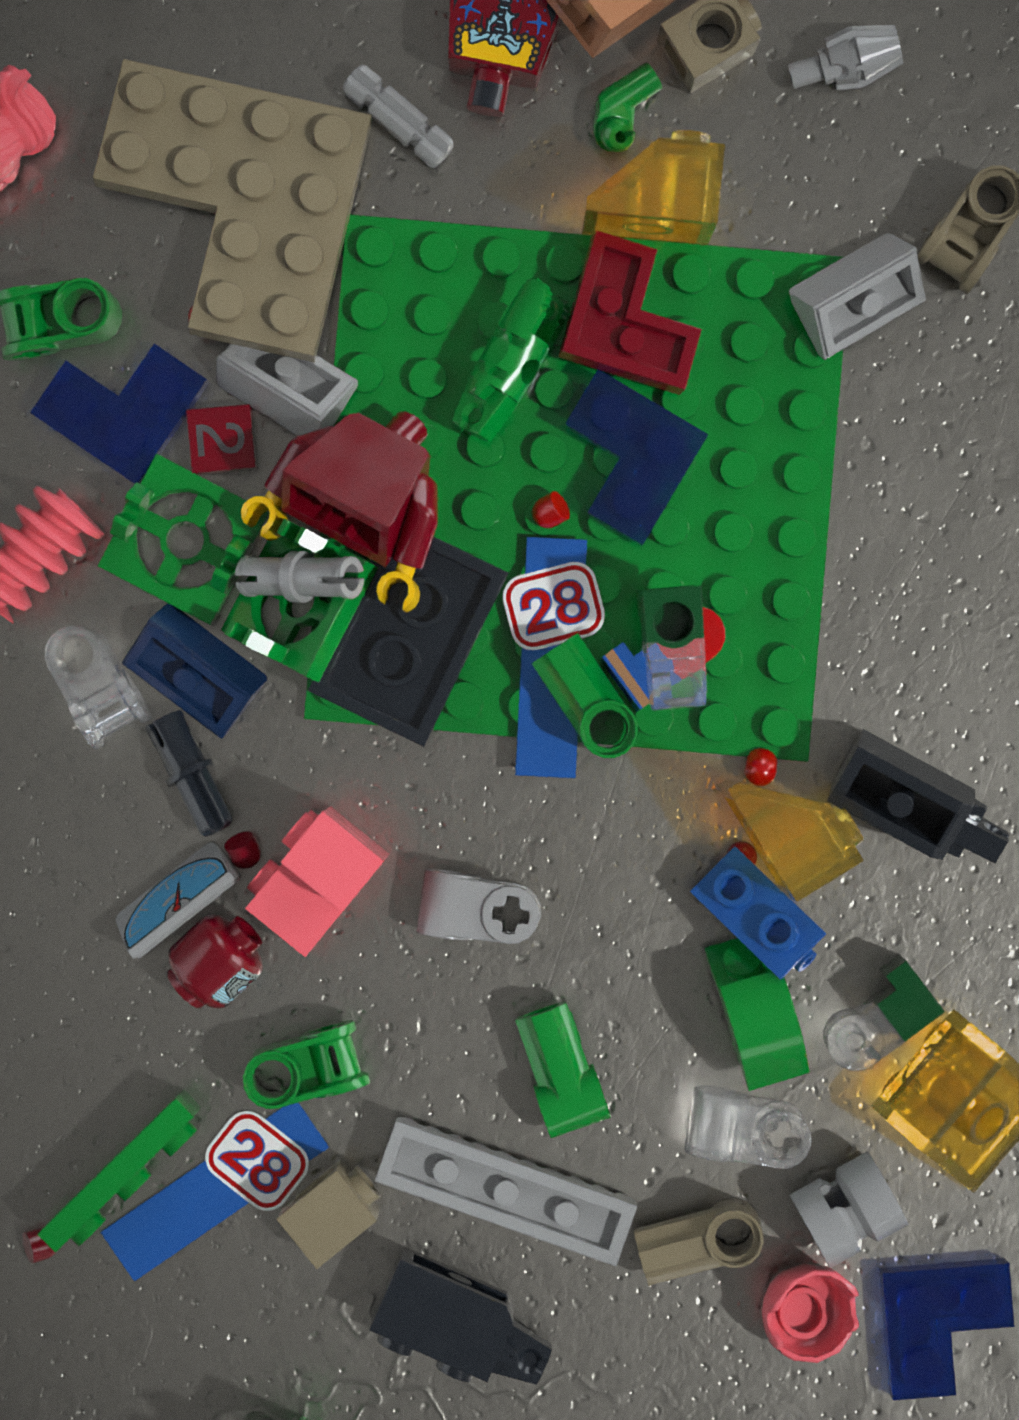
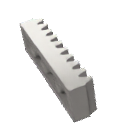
M397 1116L375 1178V1182L613 1266L618 1264L638 1207L636 1200H633L624 1193H613L601 1185L587 1184L578 1177L562 1175L550 1167H539L527 1159L519 1160L507 1152L491 1150L479 1142H468L459 1135L443 1133L431 1125H420L408 1117Z

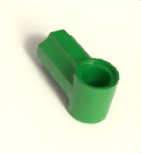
M579 633L531 663L580 737L582 744L592 754L602 758H616L626 754L634 746L638 736V723L635 715L626 706ZM604 710L617 712L623 718L626 725L623 739L612 747L597 745L590 735V723L593 717Z
M567 1002L550 1004L515 1018L537 1082L533 1084V1088L550 1138L552 1139L611 1118L594 1065H588L581 1045L582 1041Z

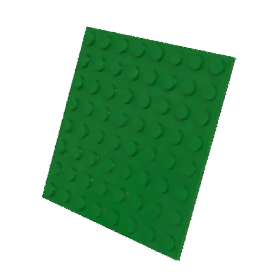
M350 214L344 239L334 366L358 380V386L333 426L338 424L347 415L360 413L384 427L400 411L409 412L418 417L425 425L428 434L420 446L426 448L431 455L429 476L435 481L438 488V525L434 537L508 572V576L433 730L517 737L522 647L515 642L511 634L503 603V592L511 579L525 574L527 537L587 540L586 566L593 571L596 577L605 612L602 627L595 634L583 638V641L626 706L635 715L638 723V736L633 747L747 757L752 750L763 748L773 752L777 759L809 762L843 350L826 360L819 357L792 305L789 290L843 257L623 238L658 249L641 310L702 329L686 389L678 395L558 357L593 235ZM532 277L534 279L539 278L550 287V291L554 296H560L569 304V316L562 325L563 328L520 404L491 442L480 440L453 423V415L472 370L513 299L518 295V291L527 280H531ZM552 491H556L566 501L570 511V518L553 528H542L533 520V505L538 499ZM320 532V537L370 563L371 559ZM687 585L702 586L703 607L713 610L721 618L725 627V641L722 649L714 658L636 712L600 661L605 654L622 642L625 643L633 656L652 644L642 642L636 590ZM327 597L328 604H330L332 597ZM320 621L312 625L311 632L317 628ZM307 677L304 719L377 725L309 692L308 689L312 679ZM604 710L597 713L590 723V735L596 744L617 745L623 739L626 732L623 718L613 710ZM578 736V742L582 743L580 737Z

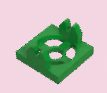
M156 453L141 484L136 482L125 496L126 504L123 510L115 515L110 534L113 537L98 567L213 626L238 576H235L237 563L242 557L251 554L260 536L262 526L267 523L270 513L268 511L264 512L256 525L252 528L243 522L241 517L242 506L247 500ZM185 492L197 494L187 515L176 516L169 521L148 510L153 503L170 494ZM215 505L222 509L231 526L232 540L225 550L211 543V534L206 526V522ZM184 522L197 525L203 533L204 539L200 552L194 557L187 559L176 557L168 547L170 531L174 526ZM138 527L160 538V546L165 558L155 576L147 570L139 556L137 542ZM203 560L216 567L212 579L199 586L183 588L173 586L183 566L195 565Z
M283 519L277 531L281 537L273 541L267 540L259 557H284L291 551H307L315 554V558L356 557L360 560L364 571L359 573L345 572L342 578H364L361 593L354 599L332 597L330 604L327 603V597L315 596L312 608L307 614L299 618L293 616L292 602H289L284 596H272L279 600V611L282 618L271 639L267 635L261 620V609L268 596L246 597L239 593L221 631L243 645L319 683L378 567L309 530ZM248 576L246 581H255L256 576ZM317 621H320L313 632L302 640L293 643L300 628L312 626Z

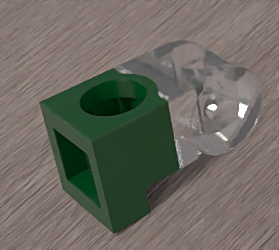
M687 585L636 590L643 656H646L647 688L651 710L658 711L705 706L707 683L702 586Z
M900 954L879 969L889 984L856 1009H842L833 1013L826 1021L823 1030L824 1045L832 1059L842 1068L859 1071L873 1066L945 1012L916 972Z

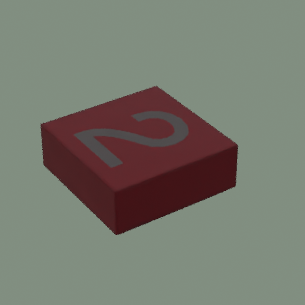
M250 404L186 410L192 473L203 475L258 470L253 414Z

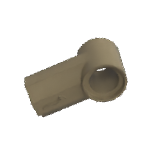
M737 1198L723 1199L715 1203L710 1209L634 1229L638 1254L648 1286L722 1266L743 1268L754 1262L760 1255L764 1244L761 1221L756 1210L748 1202ZM729 1219L742 1220L751 1228L749 1238L738 1246L725 1245L716 1236L718 1227Z

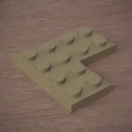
M123 59L93 174L95 186L216 214L188 324L190 335L315 363L370 135L372 115Z

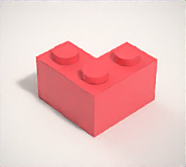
M332 806L323 810L320 815L312 809L309 812H305L282 840V843L291 849L281 861L282 864L278 865L270 859L247 886V889L255 897L245 909L304 957L308 955L389 856L386 850Z

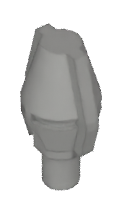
M895 25L849 26L824 38L826 47L818 49V55L788 64V69L794 89L825 80L826 85L835 82L837 90L866 87L904 62Z

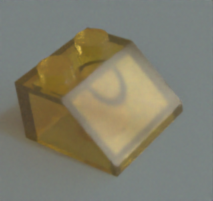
M693 130L674 131L671 134V138L659 137L587 196L582 234L593 235L598 230L620 238L708 245L718 223L725 144L711 143V136L709 134Z
M726 779L716 785L779 889L795 902L800 901L864 861L856 848L858 844L864 841V838L844 807L839 810L835 805L831 807L830 804L730 779Z
M953 1009L943 1022L935 1025L928 1032L923 1045L902 1070L896 1072L887 1080L882 1093L873 1102L871 1107L921 1152L971 1192L975 1193L1019 1141V1063Z

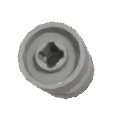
M868 1151L836 1168V1179L833 1182L829 1183L818 1178L789 1194L829 1268L861 1252L862 1239L867 1236L879 1242L909 1225L895 1196Z

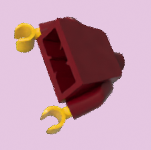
M404 411L398 412L386 427L360 413L347 415L335 426H327L296 436L288 443L264 484L268 489L264 497H252L243 504L241 509L243 522L252 528L256 525L260 516L264 512L269 511V519L262 526L260 536L268 541H273L281 537L277 531L283 519L288 520L287 513L384 567L388 565L391 559H394L398 562L395 571L381 577L377 584L376 592L381 603L385 605L391 586L398 582L406 583L408 585V595L404 600L402 610L410 612L416 607L420 598L419 587L413 580L416 568L421 569L424 567L438 525V488L435 481L429 476L431 455L426 448L420 446L428 435L425 425L418 417Z

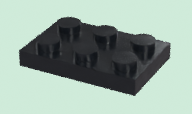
M436 537L433 538L424 567L421 569L416 568L413 580L419 587L420 598L416 607L410 612L402 610L404 600L408 595V585L406 583L398 582L391 586L385 605L381 603L376 592L377 584L381 577L395 571L398 562L391 559L388 565L384 567L373 560L370 561L378 569L319 683L312 680L308 689L309 692L425 747L508 576V572Z

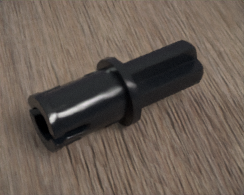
M182 710L171 712L153 721L152 724L147 725L144 729L154 747H156L170 777L165 782L168 787L177 786L200 834L207 837L229 827L232 822V816L208 770L214 766L212 759L205 760L184 718Z

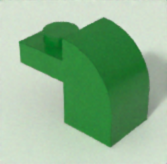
M738 938L704 948L707 962L726 1015L730 1038L748 1091L810 1073L802 1032L785 977L780 980Z

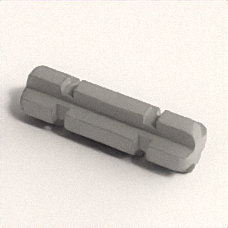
M360 65L348 76L343 85L345 96L361 109L365 106L368 107V112L372 115V119L404 146H414V154L429 167L436 168L453 149L454 142L452 137L436 124L430 127L426 115L390 85L384 88L382 86L383 82H381L382 78L368 66Z

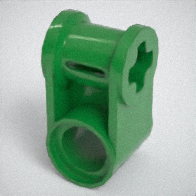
M75 278L45 285H24L0 290V308L7 345L1 348L3 360L35 359L55 354L61 350L101 344L110 340L118 332L122 323V309L119 301L99 283L88 278ZM87 297H99L101 302L99 318L89 326L79 327L75 320L77 305Z
M354 1020L325 1025L302 1033L297 1037L268 1044L257 1049L249 1058L243 1074V1088L248 1098L257 1106L266 1109H276L313 1098H325L343 1094L368 1085L371 1082L369 1073L361 1071L351 1035L357 1030ZM330 1046H333L340 1071L335 1069ZM270 1060L282 1062L291 1074V1082L280 1091L271 1092L265 1090L258 1084L255 1070L261 1063Z

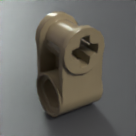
M992 165L982 169L963 188L950 210L945 212L917 253L919 263L921 265L926 262L932 263L959 281V290L968 294L999 249V243L1019 214V175L1013 169L1003 165ZM992 184L1004 192L1007 199V207L1004 213L990 214L980 207L977 200V191L980 186Z

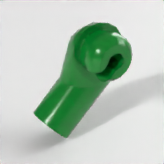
M643 63L598 94L592 131L597 144L602 149L611 152H623L632 146L636 134L633 131L635 107L663 89L660 79L649 63Z

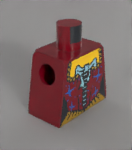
M450 0L449 71L458 75L472 77L466 107L468 110L485 116L502 117L504 116L510 85L528 89L537 88L563 22L546 0Z

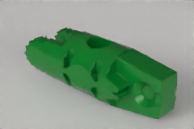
M532 277L531 280H527L518 291V295L513 299L472 370L453 415V423L480 440L491 442L520 404L563 328L562 325L569 316V304L560 296H554L550 291V287L539 278L534 279Z

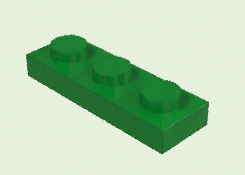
M183 1089L37 1235L55 1253L69 1239L78 1247L82 1245L106 1220L99 1210L115 1194L125 1202L152 1175L144 1165L162 1149L171 1157L197 1131L190 1120L196 1115L201 1106Z

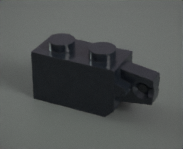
M862 729L831 785L828 802L931 858L943 860L946 853L959 858L962 851L966 849L996 863L1009 841V833L983 817L987 811V806L975 799L976 790L865 729Z
M404 1246L374 1310L369 1331L379 1334L377 1340L385 1348L404 1356H412L414 1350L437 1360L436 1367L441 1372L463 1382H470L473 1376L488 1382L491 1373L537 1385L552 1352V1344L513 1320V1306L506 1291Z

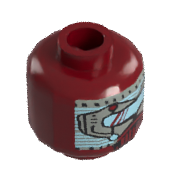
M207 914L169 949L168 958L171 969L167 971V977L175 991L195 1008L201 1009L206 1005L211 1008L223 1009L261 975L263 964L257 949L262 945V940L256 930L239 916L230 921L218 914Z

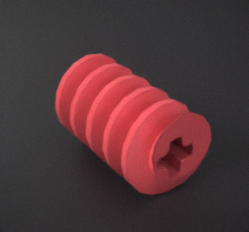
M39 486L33 489L34 495L41 507L37 512L21 504L14 508L22 524L19 530L0 522V536L4 542L0 547V615L13 624V617L7 604L22 611H28L32 607L31 599L25 589L26 586L40 593H46L50 589V583L43 571L44 568L58 575H64L68 571V565L61 553L62 550L77 557H82L86 553V547L79 535L81 532L95 539H101L105 535L90 516L60 488H58L59 490L55 494Z

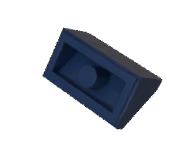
M169 603L165 604L148 620L121 662L221 739L230 731L267 681V676L183 611Z

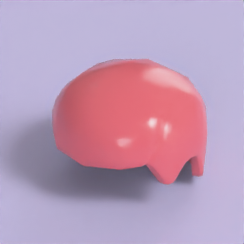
M802 1263L781 1271L769 1284L763 1298L762 1319L769 1343L781 1354L793 1361L818 1363L839 1353L852 1335V1332L856 1331L859 1327L855 1298L859 1296L856 1287L828 1266Z

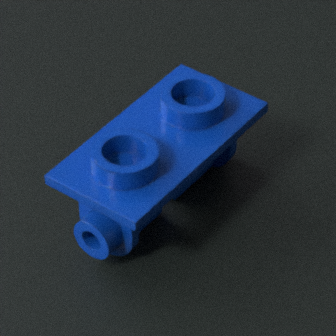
M735 846L690 891L780 980L793 967L798 972L807 968L817 955L812 948L826 935L806 913Z

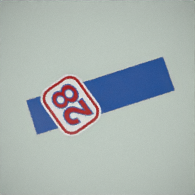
M527 537L525 574L511 579L503 592V603L511 634L515 642L522 647L515 775L576 778L578 734L531 663L575 634L579 633L583 640V638L595 634L603 625L605 612L596 577L593 571L586 566L587 540Z
M299 1103L284 1106L266 1119L253 1111L238 1112L229 1119L210 1143L204 1162L100 1233L135 1282L248 1203L263 1211L275 1210L282 1206L306 1176L309 1161L330 1147Z

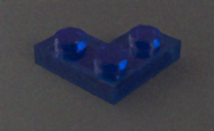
M154 343L119 396L65 360L30 413L134 484L136 482L141 484L156 453L161 455L187 417L186 410L193 408L210 382Z
M601 370L596 371L565 423V428L619 459L587 515L642 547L708 436L707 433Z
M1005 1258L879 1268L888 1386L892 1400L955 1396L956 1384L951 1332L1015 1327L1010 1263Z

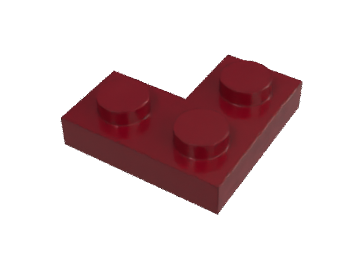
M596 230L591 238L558 357L680 395L686 389L702 329L641 310L658 249Z

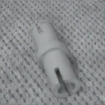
M291 551L284 557L246 555L237 563L235 576H256L255 581H238L235 583L238 591L246 597H255L257 595L284 596L289 602L307 603L314 596L354 599L362 591L364 578L342 577L345 572L359 573L364 570L360 560L352 556H344L343 558H315L307 551Z

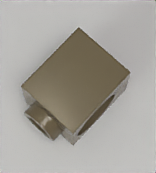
M698 0L661 23L657 42L689 94L753 56L760 41V36L757 32L762 29V25L749 0ZM706 24L720 25L729 34L730 43L722 48L707 47L699 40L696 31Z
M340 1159L284 1204L276 1220L314 1267L318 1269L377 1221L380 1207L375 1201L381 1195L374 1183L361 1168L357 1166L350 1171Z

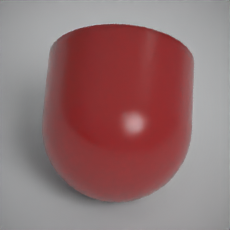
M552 491L534 503L532 517L540 527L553 528L570 518V511L564 498L558 492Z
M759 748L752 750L746 757L745 776L748 781L756 786L770 784L776 776L777 757L767 749Z

